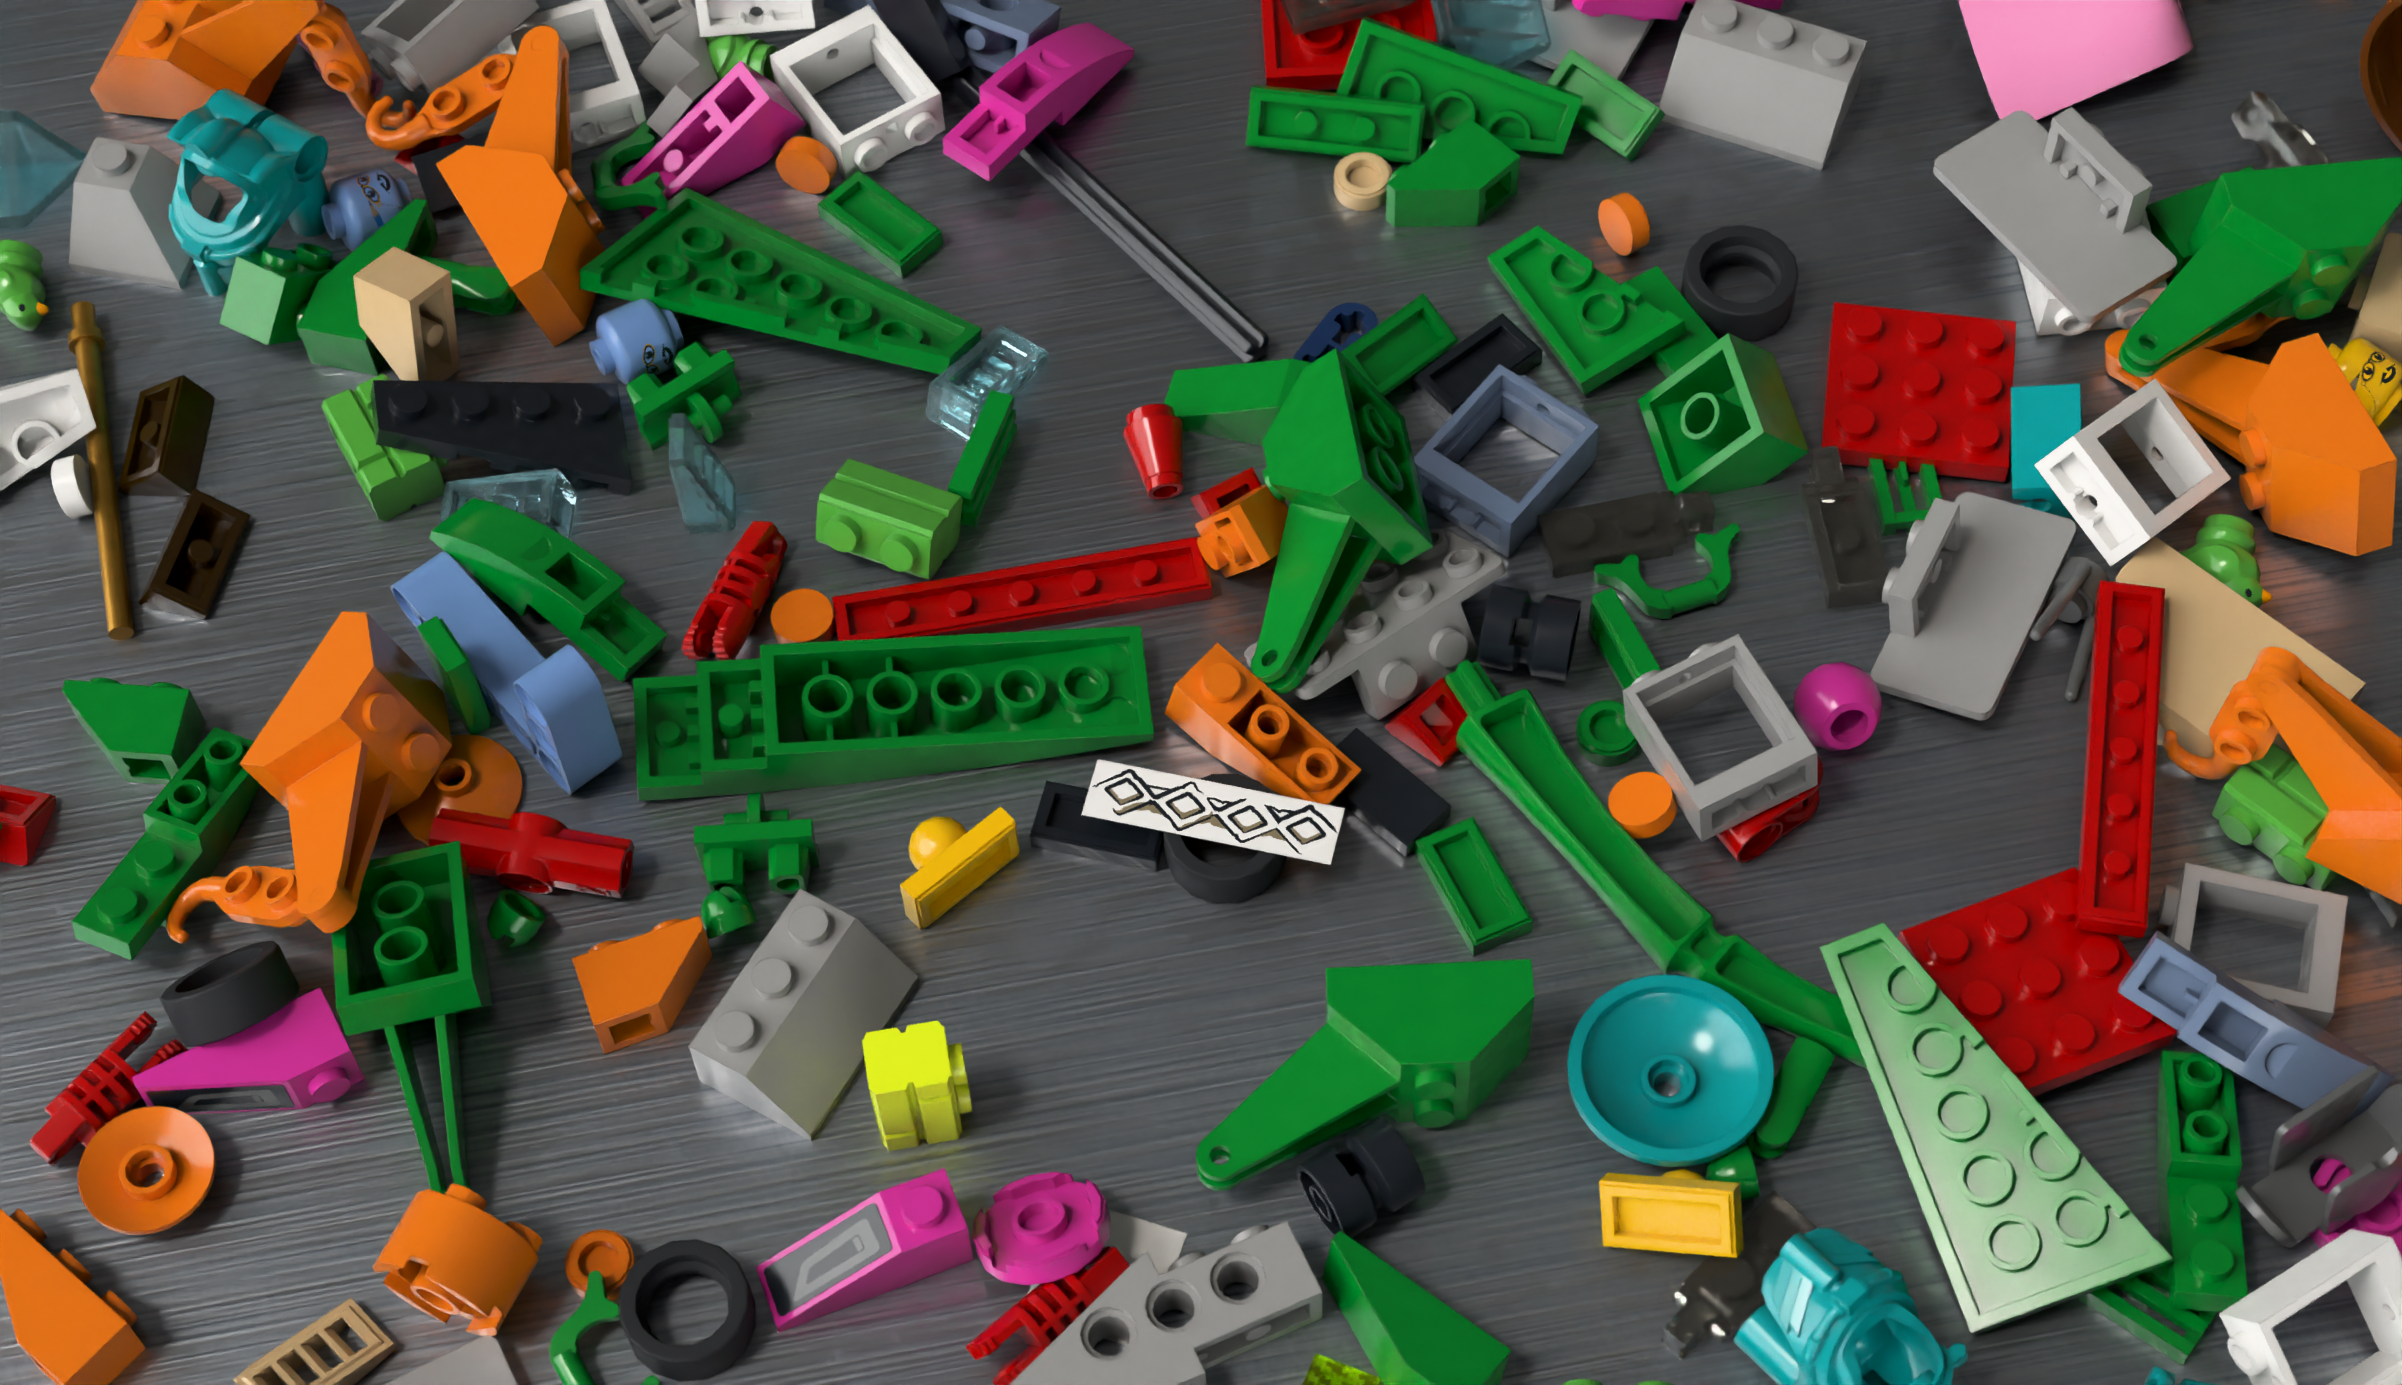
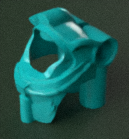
M227 88L218 90L209 98L204 106L188 112L171 128L167 138L179 144L185 150L180 155L181 162L177 184L172 195L171 204L169 203V221L176 238L181 243L180 247L188 256L194 258V264L206 293L211 296L224 294L229 287L236 256L262 253L263 248L268 246L272 237L287 218L292 229L299 235L314 237L327 232L321 212L322 205L329 204V191L321 172L326 166L328 156V142L323 136L282 115L275 114L272 110ZM205 175L221 177L239 187L243 194L242 200L228 213L223 222L218 223L206 219L197 213L192 206V189Z
M1817 1228L1804 1235L1797 1233L1786 1242L1780 1251L1779 1257L1773 1262L1763 1279L1761 1291L1766 1304L1761 1306L1747 1319L1734 1338V1343L1778 1385H1951L1953 1370L1961 1367L1967 1361L1965 1345L1954 1343L1947 1350L1944 1345H1940L1934 1339L1929 1329L1922 1323L1916 1304L1908 1292L1907 1284L1900 1271L1887 1268L1873 1256L1872 1251L1855 1243L1846 1235L1832 1228Z

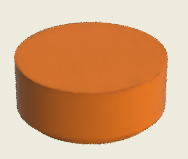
M803 136L790 138L776 159V168L781 178L794 189L809 194L824 192L838 169L834 155L823 143Z
M1622 192L1600 203L1598 209L1600 228L1605 240L1616 253L1624 256L1647 246L1651 233L1647 213L1638 199L1629 193Z
M796 589L787 592L776 601L771 611L773 632L779 644L830 641L834 635L836 622L831 602L825 595L816 590Z
M1637 772L1630 774L1617 782L1609 794L1608 807L1611 815L1633 838H1649L1662 833L1672 824L1677 814V803L1672 788L1665 778L1657 773Z
M600 1229L587 1232L573 1242L565 1257V1271L572 1288L583 1299L587 1291L590 1272L599 1271L605 1278L607 1298L613 1301L619 1298V1292L626 1276L637 1261L629 1242L622 1235L611 1230Z

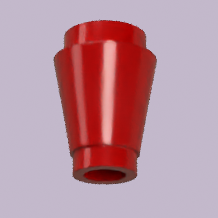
M1149 404L1134 409L1126 417L1127 426L1123 430V437L1142 482L1146 487L1147 495L1154 500L1173 498L1184 490L1182 482L1183 422L1179 417L1175 416L1174 409L1166 404Z

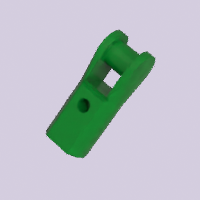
M414 255L450 271L454 307H465L468 310L493 317H503L509 315L517 306L518 298L499 268L467 266V264Z
M1802 1037L1795 1039L1774 1079L1767 1110L1754 1132L1746 1139L1750 1152L1757 1158L1769 1161L1781 1157L1801 1119L1804 1118L1835 1058L1827 1048L1819 1043Z

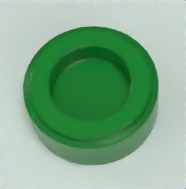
M1611 700L1598 701L1590 704L1580 713L1576 724L1575 743L1578 751L1587 761L1598 766L1614 767L1626 763L1634 756L1639 743L1626 724L1624 704Z

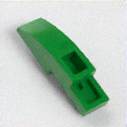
M472 498L431 531L429 538L447 552L523 617L534 608L621 683L662 649L668 634L621 596L626 581L599 559L546 525L501 505Z
M217 727L212 729L144 811L143 818L146 832L72 920L76 939L133 960L160 926L166 928L167 916L173 903L191 884L213 874L248 812L260 784L239 763L254 741Z
M2162 1050L2159 1061L2157 1112L2158 1220L2160 1245L2174 1261L2165 1265L2168 1266L2171 1308L2222 1312L2248 1295L2239 1198L2235 1193L2238 1189L2237 1180L2242 1168L2233 1071L2203 1053Z

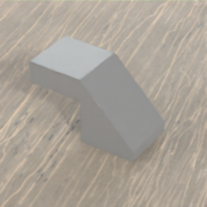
M691 12L665 32L637 69L645 79L665 96V99L647 120L646 124L664 138L705 97L718 80L705 37H700L698 18Z

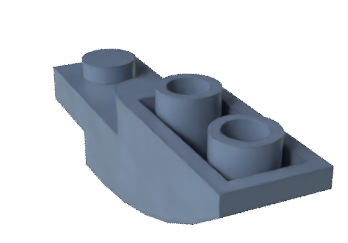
M2158 931L2153 935L2118 986V993L2177 1029V1038L2240 1076L2302 1109H2306L2372 1064H2376L2381 1073L2346 1122L2348 1123L2366 1111L2380 1097L2394 1078V1074L2277 999H2274L2272 1003Z

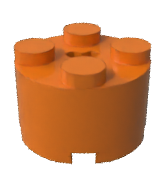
M450 1184L445 1194L430 1189L419 1191L415 1194L373 1265L375 1273L389 1271L383 1283L401 1299L425 1314L444 1323L448 1322L452 1314H459L471 1319L466 1332L479 1336H495L538 1262L537 1252L543 1240L536 1232L520 1223L507 1221L504 1224L497 1218L484 1212L488 1204L476 1192L458 1184Z

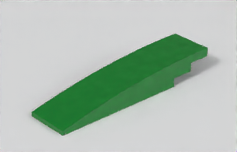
M1141 625L760 645V658L697 661V675L633 678L639 801L760 793L907 778L1071 755L1153 741L1154 737Z

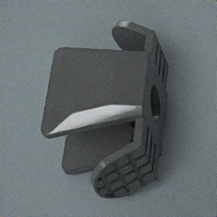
M2372 1064L2283 1123L2275 1131L2267 1167L2271 1174L2252 1187L2243 1184L2235 1191L2240 1201L2254 1218L2283 1246L2291 1248L2318 1229L2325 1235L2337 1230L2351 1220L2352 1216L2369 1211L2382 1202L2401 1182L2402 1082L2386 1089L2366 1111L2346 1123L2381 1073L2376 1064ZM2324 1158L2336 1159L2342 1162L2352 1173L2351 1176L2337 1184L2329 1194L2319 1190L2310 1177L2311 1165L2317 1160Z

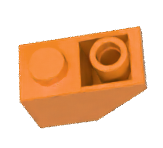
M1265 484L1195 523L1194 525L1201 535L1197 538V544L1208 565L1214 570L1220 569L1224 578L1258 567L1278 555L1288 513L1286 502L1276 499Z
M700 915L686 920L671 919L656 925L651 932L624 941H605L593 946L587 953L572 958L604 1055L670 1031L712 958V952Z

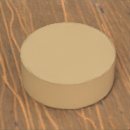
M1368 152L1350 154L1344 157L1335 168V196L1342 205L1352 210L1370 211L1377 209L1386 203V186L1392 176V169L1385 159L1376 154Z

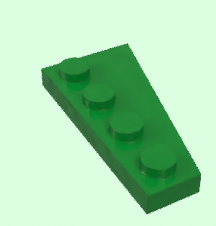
M1365 16L1360 24L1337 90L1338 94L1426 103L1423 138L1432 139V141L1445 131L1451 132L1469 117L1510 149L1563 154L1584 97Z

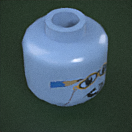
M373 169L335 181L330 187L329 204L322 205V218L329 236L332 239L341 238L343 243L350 250L354 251L412 202V198L405 182L401 178L393 179L388 172L382 169Z
M647 299L630 301L601 314L596 322L598 339L589 343L592 356L601 373L605 376L613 372L626 385L645 372L654 373L655 376L671 370L675 367L673 360L677 357L678 350L684 348L681 330L671 310L659 308L655 303Z

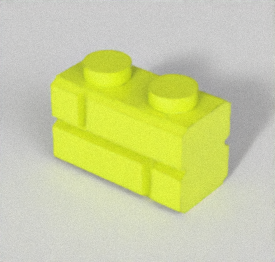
M938 1020L907 1025L906 1031L903 1033L897 1027L866 1032L865 1038L862 1039L869 1092L882 1145L888 1151L917 1147L921 1139H925L928 1144L958 1140L963 1132L960 1114L973 1112L961 1043L948 1045L945 1028Z

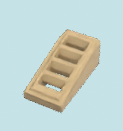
M349 1298L256 1360L233 1380L236 1385H280L283 1381L286 1385H307L295 1372L306 1363L319 1377L309 1385H355L397 1348L352 1298ZM347 1326L367 1345L356 1353L338 1335ZM326 1344L343 1361L333 1369L317 1354Z

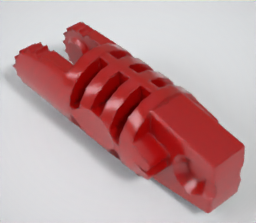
M753 521L733 550L726 556L723 567L719 569L716 580L711 584L708 595L704 597L682 642L681 650H683V655L687 656L688 659L704 660V658L709 657V653H712L713 647V652L716 654L715 657L719 658V660H736L740 649H742L755 624L756 618L759 617L762 611L763 604L768 600L770 591L777 582L782 560L788 547L784 536L779 533L778 528L773 522Z
M146 1011L45 1107V1111L51 1118L30 1139V1145L51 1166L57 1164L77 1144L81 1143L86 1148L93 1136L104 1125L119 1115L126 1113L136 1104L142 1096L132 1080L133 1076L188 1050L178 1040H171L168 1044L163 1045L136 1072L125 1060L149 1039L155 1030L154 1028L157 1026V1021Z
M1103 1247L1099 1255L1079 1271L1054 1282L1040 1283L966 1346V1349L975 1360H980L982 1357L989 1356L995 1352L1004 1341L1017 1331L1029 1347L1014 1360L1004 1365L992 1381L994 1385H1010L1130 1264L1116 1247Z

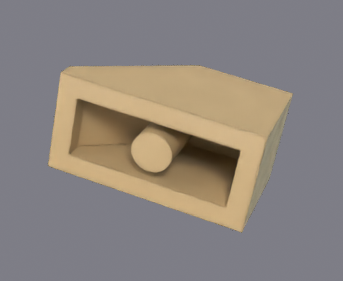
M393 247L353 275L359 325L400 380L445 381L460 369L450 271Z

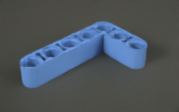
M440 552L390 586L399 606L416 627L435 616L438 619H443L470 660L485 704L566 793L572 794L623 757L601 684L581 654L574 647L567 644L545 659L447 552Z

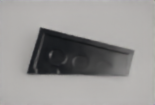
M373 380L370 397L376 445L455 461L461 454L483 458L490 462V468L515 473L517 465L552 472L551 480L577 485L578 479L581 478L608 484V492L629 496L633 481L617 383Z

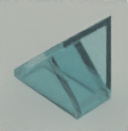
M1431 0L1440 42L1444 46L1509 69L1548 51L1552 44L1541 0Z
M0 110V228L27 227L74 183L87 155L18 110Z

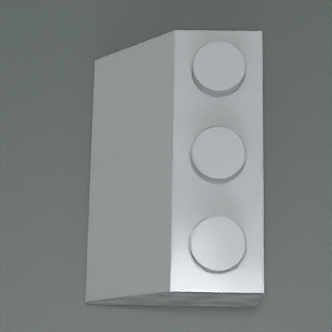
M1696 0L1681 32L1658 107L1666 114L1661 121L1822 171L1859 87L1867 41L1733 0Z
M799 889L688 1046L699 1080L812 1141L865 1063L862 1039L865 1038L866 1032L884 1030L890 1027L919 984V978L856 917Z

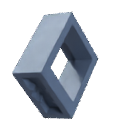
M1499 364L1414 456L1424 505L1509 558L1596 461L1599 425L1594 423L1589 415L1580 408L1567 406L1544 392L1533 379L1525 375H1517ZM1500 417L1561 454L1519 503L1458 465V462Z

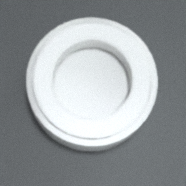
M76 454L55 460L51 466V479L55 495L64 513L72 519L94 514L90 473L82 457Z

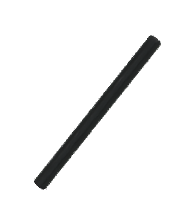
M969 65L962 71L952 75L950 79L953 84L952 92L973 110L980 103L979 87L988 78L975 66ZM1044 129L1019 153L1245 363H1251L1265 356L1270 348L1268 344L1269 336Z

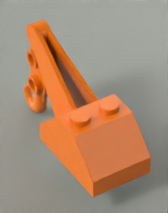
M138 0L90 87V91L104 112L180 120L188 112L204 106L214 93L224 88L233 90L265 106L297 43L295 36L300 32L302 41L309 48L322 72L323 80L333 89L345 92L352 106L360 115L367 119L368 112L377 102L371 92L372 68L366 53L362 50L347 23V17L344 12L332 4L324 3V0ZM409 99L405 100L403 103L404 111L402 112L387 109L382 117V127L396 129L413 120L417 114L414 102Z
M538 26L531 29L524 35L517 54L503 53L491 55L449 83L437 88L431 93L425 106L414 119L396 130H385L381 125L385 111L393 104L392 97L386 95L378 100L367 114L365 127L368 138L375 146L387 151H403L427 139L462 133L497 110L484 147L465 145L436 163V166L509 286L552 345L556 347L585 329L597 293L579 289L580 269L606 250L597 237L606 228L572 178L569 51L557 31L549 26Z
M2259 312L2178 358L2149 377L2134 376L2128 373L2119 362V350L2130 329L2118 330L2107 337L2105 341V369L2111 377L2136 391L2156 378L2197 433L2246 466V473L2239 476L2242 498L2249 510L2257 509L2271 532L2353 556L2392 546L2397 458L2318 333L2282 343L2270 364L2221 353L2235 347L2249 345L2279 321L2291 318H2270Z
M347 611L340 613L239 763L289 811L295 870L260 865L252 867L241 866L233 870L227 877L210 876L191 884L179 895L167 916L166 930L173 941L183 944L189 940L188 932L183 930L184 923L197 907L207 902H216L223 912L237 922L281 928L287 926L297 927L310 920L324 933L338 931L354 916L358 906L363 879L383 820L421 796L452 748L444 692L367 613Z
M2266 647L2259 652L2246 680H2241L2234 684L2210 727L2209 736L2214 748L2213 757H2201L2188 752L2180 746L2177 741V733L2174 730L2165 732L2163 746L2167 756L2173 763L2189 774L2209 780L2227 778L2239 766L2262 759L2278 733H2280L2329 808L2305 857L2402 905V737L2397 736L2325 682L2295 654L2279 647Z

